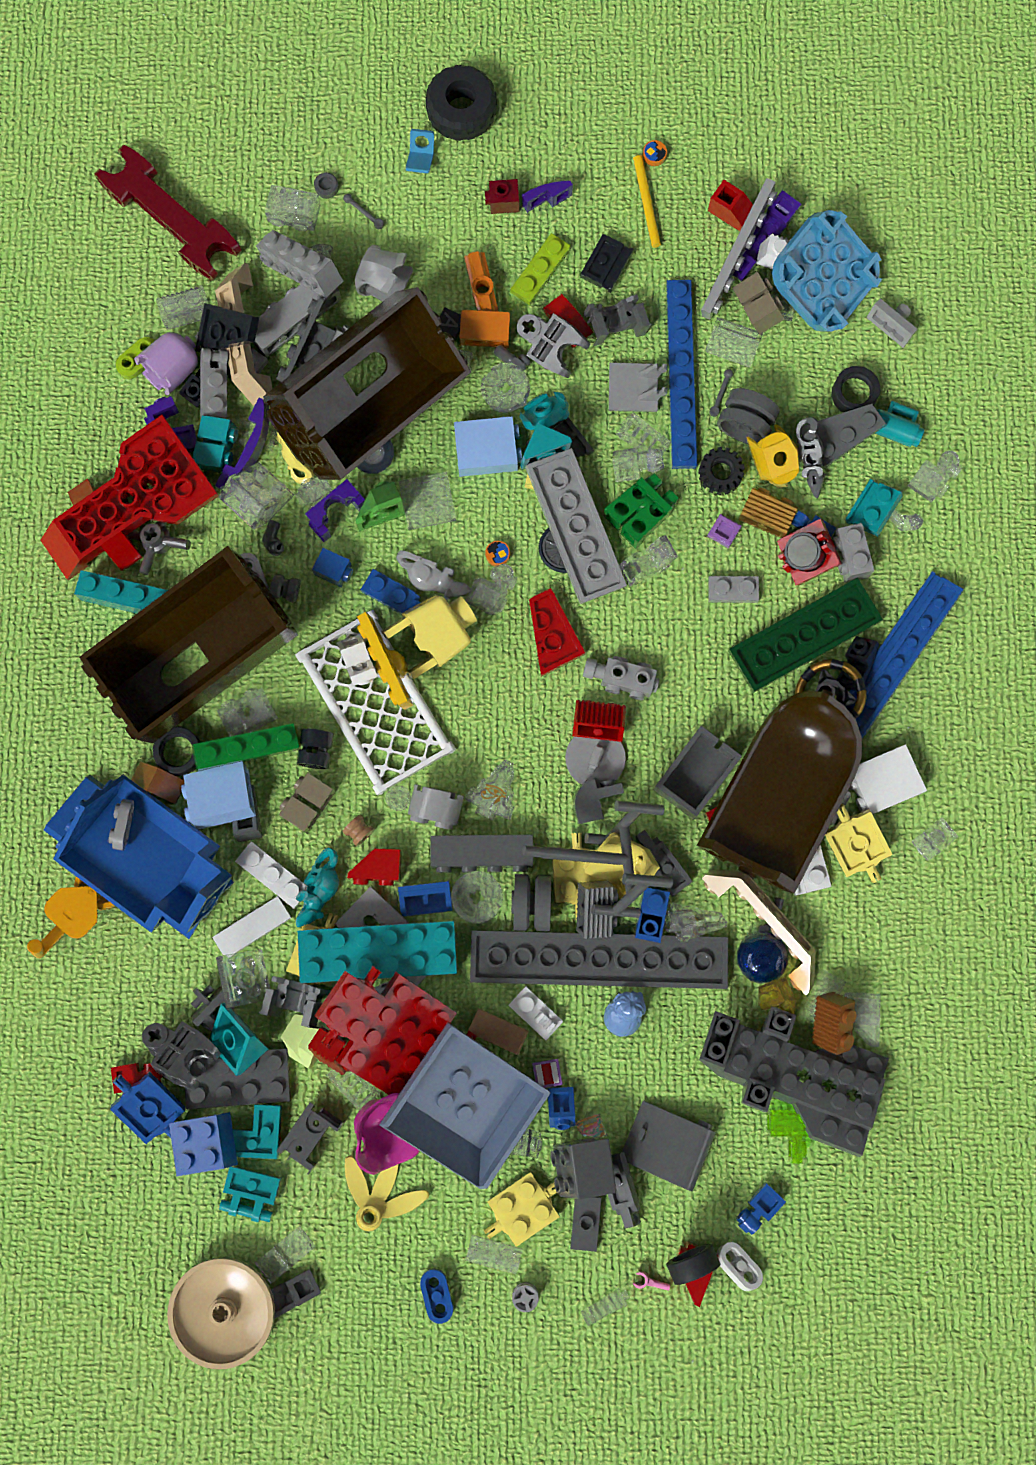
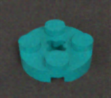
M554 392L555 396L548 397L546 393L529 401L523 407L525 413H520L524 427L529 430H535L537 423L549 428V426L558 421L567 419L570 413L565 396L560 392Z

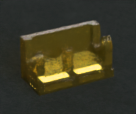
M786 977L758 986V1004L761 1010H768L773 1006L795 1015L796 999Z

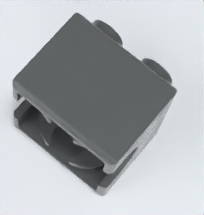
M585 1138L553 1144L551 1162L557 1171L554 1185L556 1192L560 1193V1197L586 1199L617 1192L609 1139L596 1140L595 1138Z

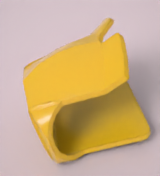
M775 424L774 429L776 432L766 436L758 443L749 436L746 437L760 480H768L773 484H785L797 476L799 473L798 447L783 428ZM782 451L785 453L786 461L783 465L777 466L774 463V456Z

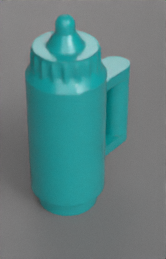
M891 401L887 411L876 409L887 425L875 434L908 447H918L925 431L924 428L920 427V424L915 423L919 413L918 410L895 401ZM893 411L905 417L911 418V421L903 417L897 416L895 414H892L891 412Z

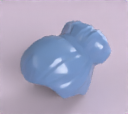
M634 991L618 993L607 1005L604 1012V1023L612 1034L624 1037L635 1033L642 1023V1015L646 1011L643 994Z

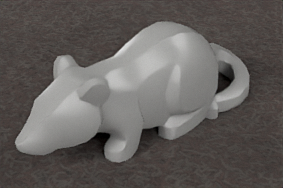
M400 550L397 553L396 559L398 563L407 570L411 583L417 589L437 591L444 594L446 600L471 592V588L467 584L450 578L453 577L454 570L445 567L441 571L437 569V563L407 551ZM405 558L414 560L415 562H409Z

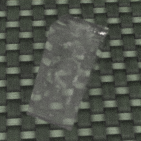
M845 993V997L855 1000L854 1011H856L857 1016L853 1023V1029L868 1046L879 1047L881 994Z

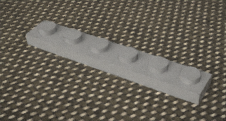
M766 178L701 309L702 317L711 320L713 314L717 315L723 305L721 298L724 292L729 293L734 282L732 276L735 270L739 271L745 260L743 254L746 248L750 250L756 238L753 235L756 227L761 228L767 215L764 213L767 205L772 206L777 196L775 181Z

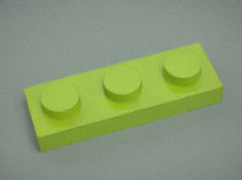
M551 233L511 287L510 293L531 305L569 253L571 245Z

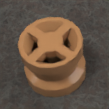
M360 814L342 832L346 836H350L353 839V844L357 847L375 829L371 825H367L364 822V817Z

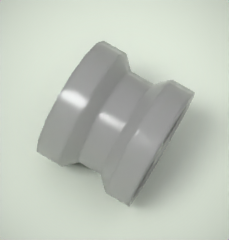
M522 1282L514 1288L512 1301L515 1308L521 1312L534 1310L539 1299L538 1291L533 1284Z

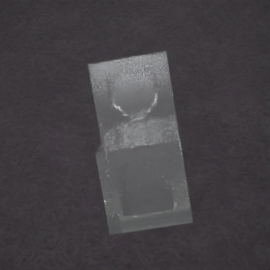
M665 535L659 537L645 550L631 554L619 564V567L631 587L665 571L671 566L670 563L678 555Z

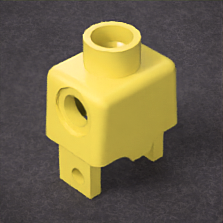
M432 596L403 612V618L381 632L385 638L389 639L407 626L411 628L415 634L414 642L420 650H424L429 656L407 671L409 676L415 679L434 666L441 667L471 643L470 636L465 629L475 623L477 619L463 597L460 596L448 604L443 596Z

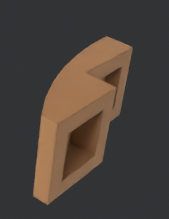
M479 1008L469 1028V1031L479 1038L519 1055L529 1032Z

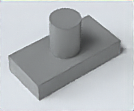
M879 299L866 317L902 348L909 343L917 331V328L906 320L911 314V310L905 304H900L894 310L882 299Z

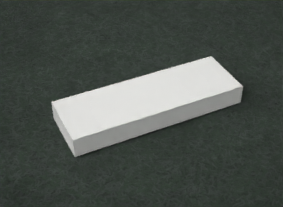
M277 896L212 938L224 958L228 959L292 917L279 896Z

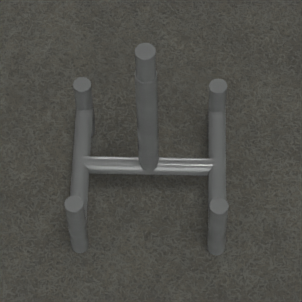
M616 800L614 805L615 811L628 813L607 835L585 834V843L600 845L611 833L620 834L622 854L545 846H523V856L623 865L622 883L625 884L626 894L614 906L593 904L591 912L594 915L639 918L640 908L628 907L649 886L671 888L673 885L672 877L634 874L631 847V840L633 841V839L630 837L629 826L641 813L663 815L664 805Z

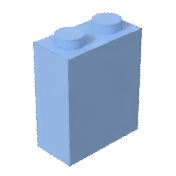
M513 416L454 422L459 477L518 471V463L522 462L521 448H516L515 439L520 438L518 424L513 425Z
M243 761L183 775L185 784L181 785L184 799H187L188 805L184 809L187 822H191L196 829L199 830L256 816L249 770Z

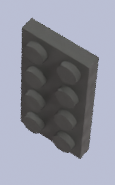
M288 1049L267 1050L239 1076L233 1073L220 1056L217 1060L199 1058L192 1063L190 1074L200 1084L195 1090L185 1088L186 1109L291 1101Z

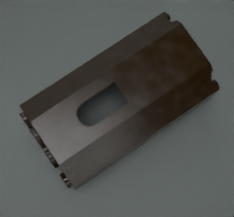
M418 287L394 292L263 396L264 403L267 406L270 405L267 416L294 457L301 464L313 467V474L320 480L343 479L471 373L467 366L466 358L458 352L452 336L447 332L443 333L441 331L439 315L431 309L427 296ZM373 352L379 353L385 360L383 374L355 395L343 375Z
M225 547L79 657L83 662L81 666L88 677L95 679L98 684L96 689L105 699L107 697L111 699L113 703L110 707L112 712L118 719L122 718L127 725L125 730L133 740L137 739L141 742L153 744L298 636L296 629L293 626L289 627L292 624L290 618L261 578L250 567L246 566L248 564L245 559L231 547ZM196 643L209 662L176 686L166 685L161 677L164 666Z

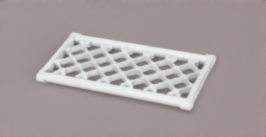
M368 611L367 613L373 618L388 650H394L389 640L381 632L383 630L377 621L378 616L375 611ZM356 619L313 645L298 651L295 656L299 663H303L371 779L374 785L372 788L378 796L442 757L454 753L456 748L452 741L449 742L408 672L402 681L408 694L411 696L412 703H415L419 710L413 719L403 717L401 715V707L397 714L384 711L386 700L390 698L388 694L389 684L385 693H379L371 689L375 678L370 682L367 689L353 686L352 683L348 685L338 682L340 670L347 668L342 665V655L339 663L326 661L327 650L329 648L339 650L338 646L331 645L330 643L345 634L347 635L346 639L352 635H358V633L352 632L353 629L360 625L359 620ZM325 646L321 659H311V653ZM324 665L337 667L334 680L323 679L320 671ZM339 685L350 689L346 701L335 700L332 693L336 686ZM354 690L367 693L364 705L359 706L350 703ZM371 694L384 697L380 710L367 707ZM349 707L362 710L359 722H348L344 714ZM366 711L379 714L375 727L362 724ZM387 715L396 718L393 731L379 728L382 716ZM400 720L413 722L412 732L409 736L396 732ZM427 723L431 730L428 739L415 738L413 735L416 725ZM361 728L375 731L372 743L361 744L357 737ZM379 732L392 736L388 748L375 745ZM397 736L409 740L407 750L404 753L392 750L394 738ZM413 741L426 744L422 757L409 754ZM430 745H440L442 751L427 759L428 747ZM374 749L387 752L384 765H373L369 757ZM394 753L404 756L403 766L400 770L387 766L390 754ZM408 758L421 761V763L411 769L404 770ZM387 770L400 774L387 783H384L382 780Z

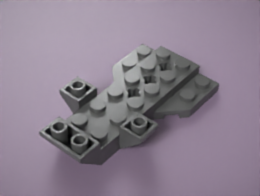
M771 1006L760 1032L739 1024L740 1020L715 1011L699 1060L717 1076L743 1086L742 1104L765 1113L768 1112L772 1097L792 1104L796 1113L800 1115L804 1122L805 1130L810 1139L859 1158L863 1155L885 1083L883 1078L889 1058L855 1045L851 1047L850 1051L836 1055L822 1048L812 1052L788 1043L787 1041L790 1038L796 1015ZM800 1073L807 1079L804 1083L799 1081L800 1077L797 1075ZM822 1084H829L831 1090L826 1092L824 1090L825 1086H822ZM849 1092L853 1093L856 1098L853 1102L849 1100L850 1096L846 1095Z

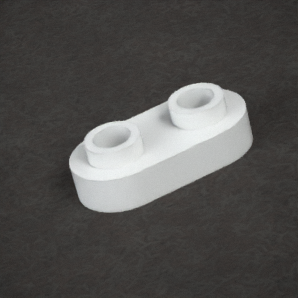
M728 1242L718 1248L716 1254L721 1263L720 1267L740 1289L752 1291L762 1284L763 1274L761 1269L737 1243ZM726 1254L730 1256V1262L726 1259ZM744 1274L748 1276V1282L744 1279Z

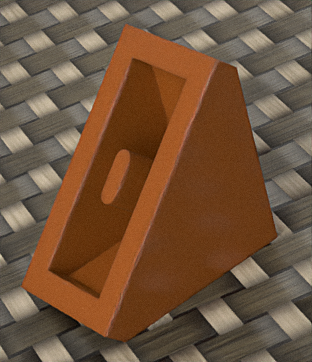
M141 761L132 777V781L148 793L173 804L177 803L182 792L181 785L185 784L184 780Z

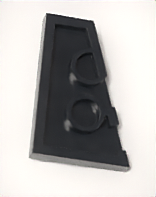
M204 303L195 351L201 353L202 348H209L211 351L254 343L260 317Z

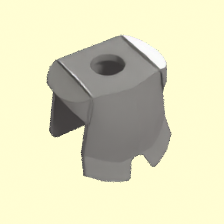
M371 245L362 258L355 276L357 293L362 296L372 295L383 302L394 292L405 290L413 272L412 267L403 265L407 253L381 250L378 245Z

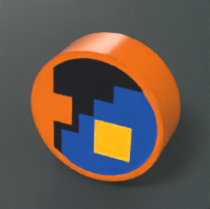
M658 140L649 141L643 149L644 161L650 166H659L664 163L667 155L666 146Z
M502 541L491 542L485 550L486 560L495 567L505 565L510 558L508 545Z

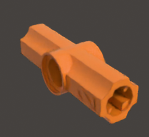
M476 251L464 256L476 310L499 312L485 253ZM481 286L489 289L486 293H479L477 291Z

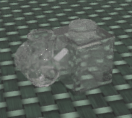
M638 448L613 451L612 461L615 482L640 479L642 470L657 473L663 469L662 450L648 448L647 451L638 452Z
M946 451L938 459L937 466L926 460L910 481L908 487L931 503L936 496L942 498L950 487L946 482L950 477L955 479L963 468L959 464V456L953 451Z
M500 564L492 568L490 576L494 581L493 583L484 578L475 580L465 600L467 604L490 616L502 612L507 603L505 598L507 590H512L517 582V577L514 576L512 568L507 564Z

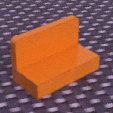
M462 310L460 345L483 347L503 345L505 348H509L510 313Z

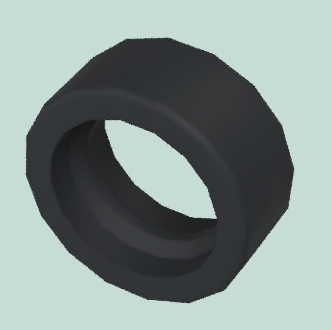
M852 366L846 368L838 375L832 387L831 397L833 403L843 413L869 404L874 406L880 395V383L877 376L865 367ZM851 378L864 381L870 389L868 400L861 404L847 401L842 395V385L845 381Z
M174 727L154 742L153 757L156 764L162 770L174 776H183L196 769L193 754L186 764L181 766L171 765L165 760L163 754L165 744L174 737L186 738L191 745L201 742L189 729Z
M705 1244L675 1256L666 1265L674 1284L681 1285L706 1276L716 1270L721 1263L713 1245Z

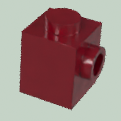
M518 179L489 181V190L484 191L485 205H490L491 214L519 212Z

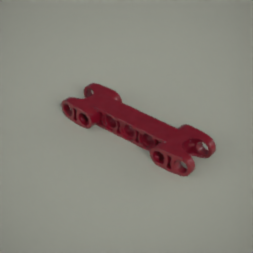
M123 144L118 149V153L126 162L124 169L115 174L98 169L94 173L95 178L105 191L122 207H125L131 200L139 205L184 245L178 251L181 258L196 272L214 281L218 273L210 264L212 255L219 251H225L238 256L242 252L241 247L218 221L210 218L203 225L152 181L158 174L152 164L138 152Z

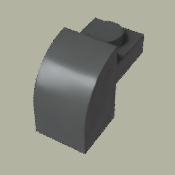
M595 779L584 782L577 789L573 801L577 824L604 819L599 799L624 793L622 783L616 784L615 779L600 782L601 787L597 788Z

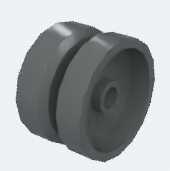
M735 388L729 393L725 403L727 408L722 409L717 426L726 435L742 443L748 444L746 438L748 436L758 443L770 435L772 431L770 426L775 424L780 409L775 402L758 392L744 388Z
M515 874L511 914H514V930L527 931L529 928V915H534L536 931H550L551 875H537L535 878V890H530L529 875Z

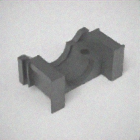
M637 294L622 299L619 303L610 307H602V304H588L584 311L585 318L590 317L587 323L592 324L597 338L593 346L602 345L608 334L633 329L636 337L646 334L652 324L649 323L643 306L644 303L636 304L639 299Z
M272 976L271 981L279 983L277 990L265 988L266 993L259 1014L280 1017L282 1008L303 1013L301 1026L319 1029L320 1027H317L318 1019L314 1015L323 1004V996L329 995L330 990Z
M313 1101L307 1105L277 1149V1152L280 1154L285 1150L291 1153L287 1160L293 1158L309 1170L307 1174H310L316 1166V1163L308 1157L329 1127L338 1132L345 1123V1121L342 1122L325 1110V1107L319 1113L313 1110L316 1105ZM315 1120L319 1121V1126L314 1124ZM298 1145L302 1147V1151L297 1150Z

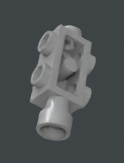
M614 656L613 659L608 658L606 665L597 663L596 659L587 657L583 677L593 679L595 677L602 679L601 686L606 687L605 691L613 694H620V690L629 692V697L636 700H644V697L649 698L652 692L656 693L659 684V678H656L657 670L652 669L651 665L641 662L637 663V665L627 663V659ZM613 670H621L622 675L620 677L615 676ZM639 675L646 677L645 683L638 681Z

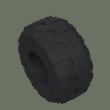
M455 65L443 69L432 78L426 91V111L432 126L442 136L457 141L475 139V137L485 133L494 121L497 109L496 91L492 81L484 72L469 65ZM459 97H465L473 101L472 105L463 109L454 108L449 103Z

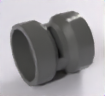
M276 573L272 579L270 592L276 599L282 597L288 602L295 603L299 595L301 580L293 577L287 579L284 575Z

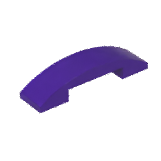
M782 190L775 198L772 206L768 207L761 228L756 227L753 235L756 238L750 250L746 248L743 254L745 260L739 271L735 270L733 274L741 282L758 265L756 263L760 244L771 234L780 237L801 207V203Z
M260 397L248 418L256 426L235 468L226 464L215 485L224 492L229 491L245 478L255 465L264 447L270 422L267 416L269 406Z

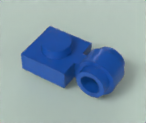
M764 1183L748 1201L754 1209L749 1211L745 1208L737 1216L738 1226L745 1233L754 1234L762 1225V1222L759 1221L760 1217L763 1216L767 1221H770L786 1201L767 1183Z

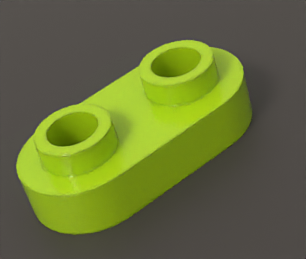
M150 337L140 338L117 358L115 366L121 377L134 379L145 370L141 363L139 365L135 363L134 358L142 352L144 346H150L155 341ZM126 362H131L129 367H124Z

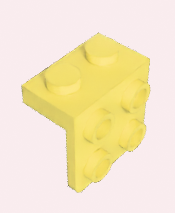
M611 833L596 851L622 854L620 834ZM631 840L634 874L654 876L660 866L650 849ZM586 862L583 866L586 874L601 881H609L615 886L619 899L626 894L625 884L622 883L623 865Z

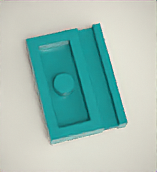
M870 479L847 515L846 523L849 525L862 523L864 531L878 537L902 499V492L882 483H875L874 480Z

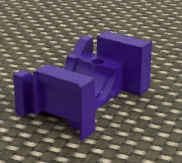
M346 479L305 513L310 520L308 525L325 542L331 537L329 530L325 527L329 521L327 516L328 507L333 503H342L348 507L352 503L360 512L365 499Z

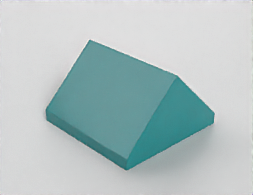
M537 423L520 465L521 469H526L525 466L527 464L568 450L572 443L571 438Z
M221 1003L209 1040L221 1052L220 1057L236 1076H239L261 1057L268 1048L227 1003Z

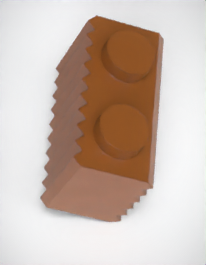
M835 992L817 996L812 1044L836 1055L850 1051L854 1043V1036L852 1035L853 1023L857 1016L856 1011H854L855 1000L843 997V995Z

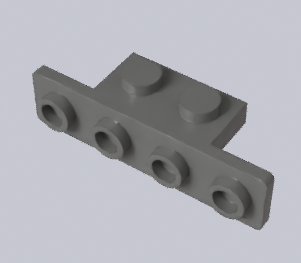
M320 295L317 300L312 299L307 309V312L310 313L307 322H301L296 333L300 336L296 345L291 344L286 355L290 359L286 367L281 366L276 379L279 380V383L290 375L294 366L300 368L329 345L336 331L315 321L324 302V297Z

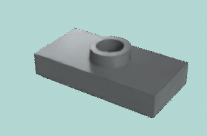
M601 1197L574 1199L570 1249L597 1252Z

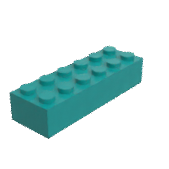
M454 921L297 931L299 978L301 984L338 981L344 971L354 977L364 979L372 966L382 972L377 979L392 978L395 972L403 977L457 974Z

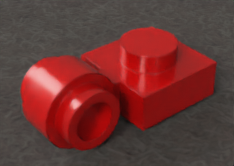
M139 1063L111 1067L112 1083L120 1074L130 1084L138 1082L149 1072L160 1082L163 1076L156 1073L151 1063L144 1064V1070H141V1072L139 1070ZM113 1084L114 1094L122 1093V1091L115 1084Z

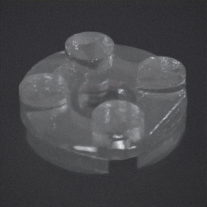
M500 363L491 368L492 371L487 376L485 375L481 382L482 397L490 408L494 411L507 413L524 407L530 394V381L525 372L513 363ZM508 382L511 389L504 393L500 388L504 387V383Z

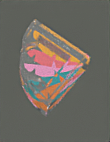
M600 1114L575 1122L578 1131L583 1136L589 1138L607 1137Z

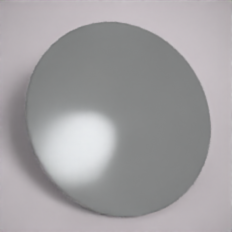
M573 737L567 747L565 760L570 775L582 785L590 779H595L596 786L599 788L601 787L600 782L618 779L624 769L626 756L621 742Z

